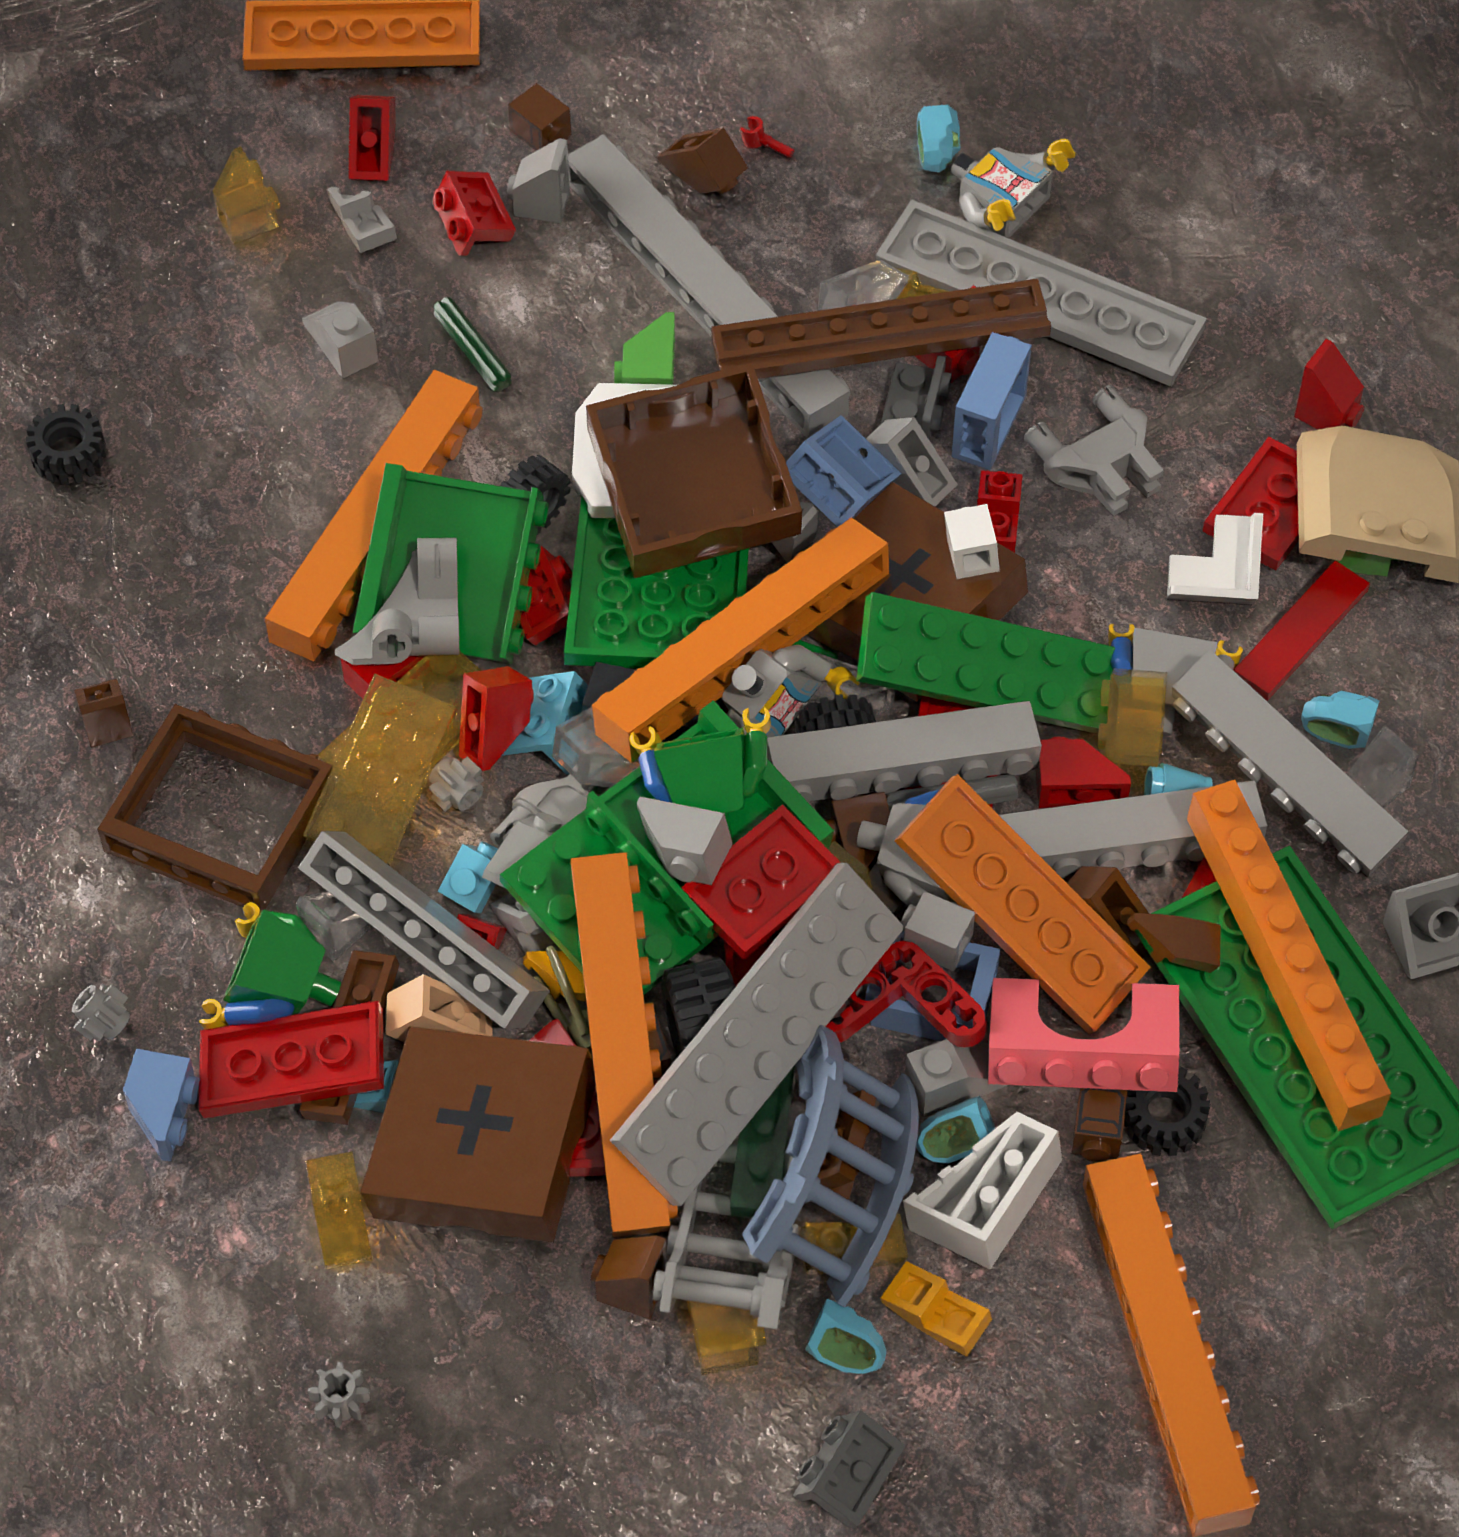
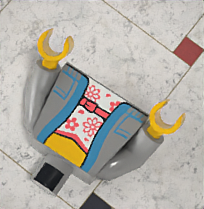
M1068 139L1057 140L1049 146L1047 151L1038 154L1013 153L996 147L991 149L979 162L964 153L959 155L952 165L951 174L962 180L959 203L966 221L977 227L986 228L989 231L1010 238L1050 198L1052 170L1056 168L1060 172L1065 171L1069 166L1067 159L1076 156Z
M801 645L781 648L774 653L759 649L753 654L746 665H741L734 671L732 683L722 694L721 700L729 710L727 712L729 718L739 728L744 729L745 735L747 732L743 723V711L749 708V721L757 724L764 720V708H767L771 720V727L767 737L782 736L798 716V713L804 709L822 686L821 681L823 679L827 681L828 687L835 695L843 694L844 699H847L848 695L840 689L841 684L848 680L853 681L857 685L860 683L856 681V677L847 668L836 667L831 669L830 662Z

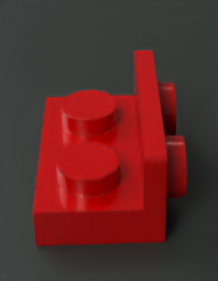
M446 171L439 187L434 192L433 203L458 255L468 256L475 241L510 242L516 232V228L489 172Z
M543 546L540 547L537 569H530L527 586L532 587L531 605L528 612H522L520 620L527 640L535 646L567 626L571 593L569 579L573 575L571 568L561 555L555 557Z

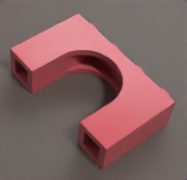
M993 978L988 1084L1177 1092L1179 1071V985L1132 983L1131 1019L1121 1031L1111 1036L1084 1040L1060 1035L1043 1023L1038 1013L1039 979Z

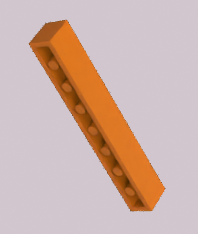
M433 370L266 615L265 623L270 643L311 661L316 660L323 648L327 649L331 646L335 639L338 625L344 616L348 617L353 613L358 602V595L361 592L385 463L402 465L407 471L442 476V470L449 459L454 460L459 454L463 438L469 429L474 430L481 420L483 408L479 402L478 387Z
M852 517L837 528L831 529L822 539L807 550L799 552L793 560L775 573L767 575L760 584L742 597L735 598L724 610L710 620L702 622L688 636L678 643L670 645L659 657L645 667L637 669L623 683L601 695L592 704L595 735L629 762L633 763L640 755L629 740L633 732L639 738L640 745H645L651 739L649 726L654 728L661 740H664L698 715L699 711L710 702L720 699L724 691L732 683L734 671L739 666L746 665L756 651L763 649L774 653L778 649L792 646L889 574L888 543Z
M1234 779L1194 792L1187 821L1338 1131L1382 1117L1391 1092L1236 780Z
M627 852L571 858L613 1238L668 1232L670 1231L669 1219L678 1218L677 1206L671 1205L610 1141L654 1087L653 1078L662 1077L659 1049L650 1050L648 1031H656L653 1002L644 1003L642 985L651 984L648 956L639 957L637 939H646L643 911H633L632 894L640 893L637 865L628 866Z
M1141 1153L1086 1165L1083 1181L1084 1192L1192 1536L1197 1537L1249 1525L1256 1506L1260 1504L1258 1488L1253 1476L1246 1477L1241 1463V1460L1245 1458L1243 1442L1238 1430L1231 1431L1226 1415L1230 1413L1227 1392L1223 1385L1216 1386L1212 1373V1370L1215 1369L1213 1349L1208 1340L1202 1342L1197 1327L1201 1325L1199 1306L1195 1297L1188 1298L1183 1282L1187 1281L1185 1263L1180 1253H1173L1169 1239L1173 1238L1171 1220L1167 1211L1160 1212L1156 1197L1159 1196L1156 1174L1153 1169L1146 1170Z

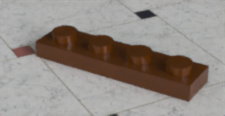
M352 950L334 1008L379 1001L384 1015L387 1006V993L392 990L400 966L396 956ZM358 1093L302 1102L299 1111L303 1118L307 1120L348 1125Z

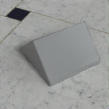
M1459 873L1392 891L1383 925L1403 969L1410 979L1459 966Z

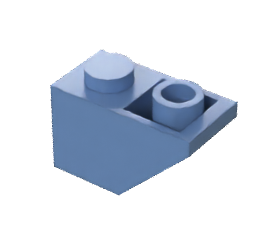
M136 1049L123 1088L129 1111L161 1160L171 1162L175 1146H182L187 1132V1119L184 1117L188 1104L194 1105L197 1100L200 1078L195 1077L190 1058Z

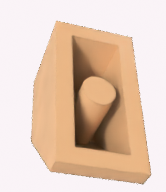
M423 974L387 993L386 1035L402 1042L406 1040L409 1027L492 1036L493 1020L450 986Z

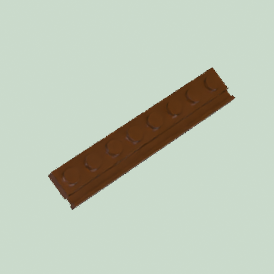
M1038 278L711 326V338L718 369L724 370L752 362L758 379L984 346L992 332L1006 337H1015L1019 340L1050 336L1051 322L1050 320L1048 321L1047 308Z

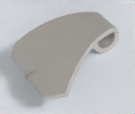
M417 538V549L412 552L411 560L390 597L361 631L335 649V655L352 665L401 663L408 656L459 655L457 538Z

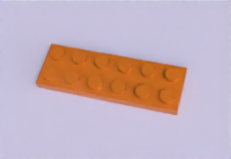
M480 0L246 1L243 44L244 70L480 65Z
M958 774L947 781L894 840L959 906L975 912L974 921L1032 979H1039V986L1087 1034L1094 1033L1099 1029L1132 990V983H1138L1151 968Z

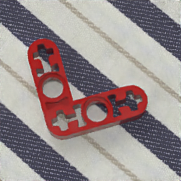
M898 941L891 944L847 999L850 1006L846 1008L844 1003L833 1018L841 1016L842 1023L836 1025L831 1021L825 1026L836 1033L841 1043L849 1039L903 996L955 1046L963 1048L973 1047L983 1040L987 1031L985 1013L982 1007L919 946L909 941ZM898 960L904 963L911 961L912 968L907 969L904 966H900L896 969L895 962ZM890 976L892 978V984H889L887 980ZM865 984H875L881 988V994L873 1000L865 1001L856 996L857 990ZM937 985L946 989L947 995L939 1002H927L921 996L922 992L929 986ZM954 1006L956 1014L963 1021L968 1022L973 1019L974 1027L969 1029L963 1025L957 1029L956 1017L951 1012Z

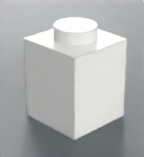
M988 505L964 507L944 512L947 542L956 579L1000 571L997 541Z

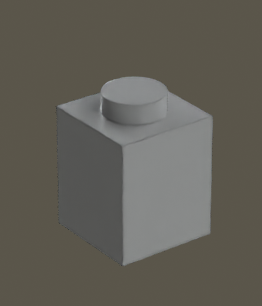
M924 891L917 906L910 904L904 913L901 921L905 927L903 929L905 932L904 941L913 942L938 965L954 971L973 936L975 912Z

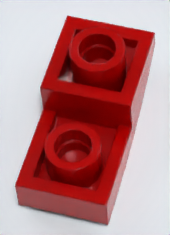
M981 470L977 506L988 505L997 543L1015 553L1023 474Z

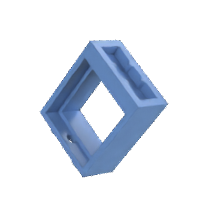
M991 333L955 406L951 457L991 470L1026 397L1031 344L1022 342L1015 337Z
M842 415L806 439L786 461L793 484L837 527L851 517L854 519L902 474ZM861 448L867 450L868 455L866 457L861 455Z
M902 931L893 943L904 941L905 932ZM969 942L956 968L976 972L970 996L982 1007L986 1020L992 996L993 978H996L998 972L1000 949ZM890 976L887 980L889 984H892V978ZM869 984L865 1001L877 998L881 994V988L875 984ZM897 1000L871 1020V1026L937 1041L946 1039L907 1001ZM952 1012L956 1017L957 1029L963 1025L969 1029L974 1027L973 1019L965 1022L956 1012Z

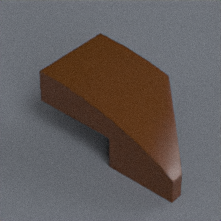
M1134 913L1128 918L1130 929L1132 931L1138 929L1153 948V952L1150 955L1157 964L1167 957L1172 963L1212 973L1220 966L1221 925L1198 919L1163 914Z

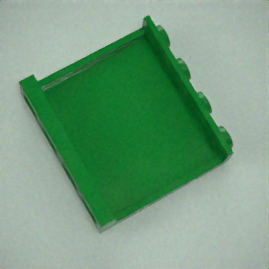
M385 463L353 633L356 635L390 597L411 560L412 552L417 549V538H457L458 656L512 665L514 654L520 655L524 642V629L519 628L522 612L529 611L532 600V587L527 586L530 569H537L540 558V544L535 543L538 527H545L548 516L549 504L543 501L544 495L538 488L534 487L531 488V491L412 472L407 471L402 465Z
M713 700L699 711L698 723L675 740L737 729L739 727ZM767 759V767L756 794L746 799L744 809L728 812L732 832V845L783 804L829 850L834 830ZM640 766L599 797L594 791L587 794L585 818L588 825L598 836L603 837L605 835L616 847V853L627 852L628 866L637 865L638 872L646 880L645 885L649 893L659 903L666 902L676 913L675 918L681 929L690 937L696 935L704 945L717 937L719 934L713 929L714 924L681 888L687 882L671 877L666 872L645 833L636 803L640 797L655 798L645 787Z

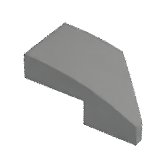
M338 187L327 189L329 199L340 221L360 253L397 239L395 227L380 205H374L372 192L361 191L360 194L352 196L341 194Z

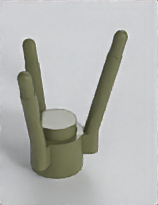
M548 946L546 952L552 964L551 966L572 1013L569 1016V1021L550 991L543 1001L553 1017L559 1019L575 1045L588 1048L589 1052H592L587 1009L581 1010L555 948ZM534 977L537 981L544 985L540 977Z

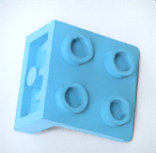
M575 671L529 677L532 680L534 699L530 710V722L502 756L543 751L566 775H569L586 757L593 735L592 730L583 729L582 703L588 684Z

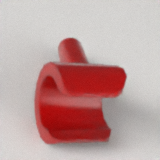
M756 116L747 118L750 130L740 128L742 141L747 148L755 149L763 145L789 158L792 157L794 149L766 134L761 118Z

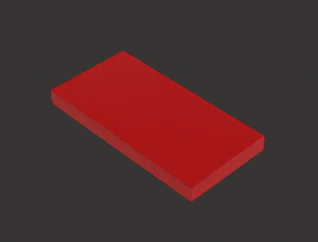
M379 1001L289 1015L259 1024L230 1025L200 1030L199 1112L205 1119L384 1089L383 1008Z

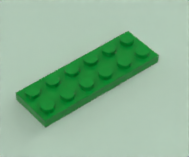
M871 592L865 599L856 681L977 708L1030 701L1036 721L1102 734L1108 730L1113 677L1111 658L1115 647Z

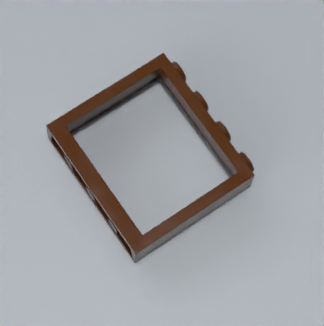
M174 704L97 829L103 851L240 907L253 902L257 904L260 911L266 910L336 790L333 765L318 760V755L316 754L305 755L290 749L284 742L278 739L270 738L267 740L254 735L239 724H226L213 719L203 710L195 712ZM185 742L308 790L258 875L134 826Z

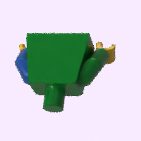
M749 708L743 711L742 717L744 728L747 732L746 735L743 728L662 742L654 728L649 726L651 739L645 745H640L639 738L633 732L629 740L634 749L640 754L638 760L646 789L656 800L724 813L730 835L732 836L728 812L744 809L746 799L756 794L767 767V733L771 727L769 710L764 708L765 718L757 724L749 721Z
M253 902L245 904L243 911L249 920L238 918L235 920L240 935L247 939L223 998L224 1001L229 1003L223 1008L215 999L205 1000L202 1004L205 1013L216 1015L211 1019L199 1020L203 1029L224 1027L228 1024H259L276 1018L295 1015L301 1011L308 998L331 1007L342 982L318 972L326 949L317 942L316 937L302 919L295 914L264 909L260 911L257 904Z

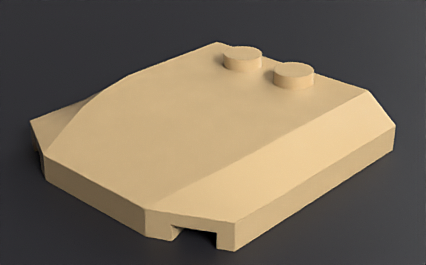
M1336 426L1301 433L1296 444L1299 553L1341 561L1346 550L1425 564L1424 577L1459 583L1458 460L1424 441L1347 426Z

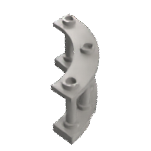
M731 1144L718 1161L779 1170L778 1175L786 1176L793 1157L786 1153L787 1148L782 1147L780 1152ZM701 1181L685 1201L680 1226L671 1225L667 1254H671V1257L667 1261L666 1271H657L653 1300L661 1301L659 1311L671 1312L676 1299L750 1310V1315L759 1316V1327L778 1329L782 1318L780 1309L785 1306L794 1255L784 1249L779 1252L776 1251L767 1264L751 1255L745 1241L694 1234L693 1228L697 1211L752 1219L763 1202L700 1192ZM793 1224V1233L798 1235L799 1226ZM688 1252L762 1263V1268L768 1269V1272H759L758 1277L685 1265Z

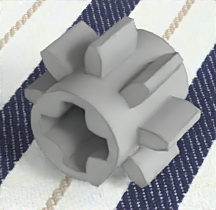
M468 756L462 762L453 757L443 759L434 767L429 776V781L432 783L429 786V790L433 793L431 798L445 812L451 806L460 811L471 808L483 794L484 788L481 783L484 779L479 775L482 770Z
M102 984L100 988L95 985L88 986L80 993L72 1006V1012L79 1019L74 1025V1029L90 1041L93 1038L98 1041L102 1037H105L107 1040L115 1038L124 1029L130 1018V1013L123 1006L128 996L112 984L109 987Z
M338 1362L336 1368L327 1372L318 1369L319 1385L318 1387H310L307 1391L310 1401L319 1402L314 1408L316 1418L320 1420L327 1415L334 1420L336 1428H340L342 1421L352 1417L359 1421L361 1419L359 1404L369 1402L371 1399L369 1389L360 1387L364 1382L362 1371L359 1369L351 1374L344 1369L342 1362Z

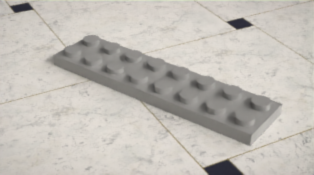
M912 199L875 255V266L941 293L969 289L973 285L983 287L1038 278L1047 308L1048 321L1050 320L1051 322L1049 337L1168 386L1173 385L1206 327L1207 318L987 229L977 227L972 223Z
M837 863L610 1139L619 1151L671 1205L682 1206L809 1048L820 1024L826 1026L905 928L848 863Z

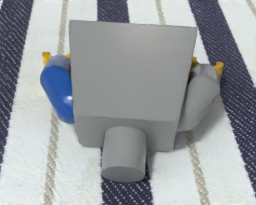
M1109 624L1108 645L1115 647L1111 658V666L1119 686L1124 693L1132 696L1133 706L1149 709L1145 731L1161 736H1170L1172 734L1175 714H1180L1172 705L1175 701L1172 697V686L1209 649L1234 670L1239 664L1243 648L1239 646L1236 653H1228L1222 648L1224 640L1219 642L1135 628L1133 624H1129V631L1123 634L1114 631V624Z
M933 790L909 798L904 804H893L887 826L863 820L859 828L857 847L879 852L877 866L880 875L883 876L884 884L907 907L910 904L917 906L924 891L949 901L950 896L894 842L939 790Z

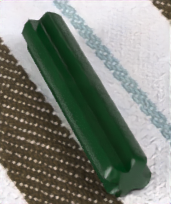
M445 297L441 301H437L433 306L435 317L489 387L495 392H501L504 388H509L512 384L510 372L454 300L450 297Z

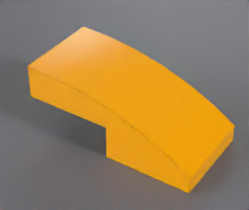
M907 1261L881 1296L882 1303L894 1313L933 1339L966 1357L992 1321L989 1309L950 1291L945 1279Z

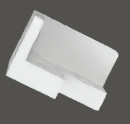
M1254 513L1251 517L1216 515L1213 557L1170 555L1167 599L1253 605L1258 600L1263 513Z

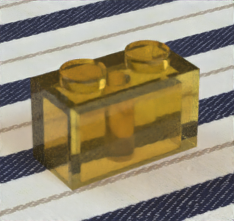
M1114 668L1110 675V680L1103 679L1101 706L1108 707L1107 724L1100 723L1098 750H1106L1105 757L1113 763L1159 766L1162 759L1168 672Z

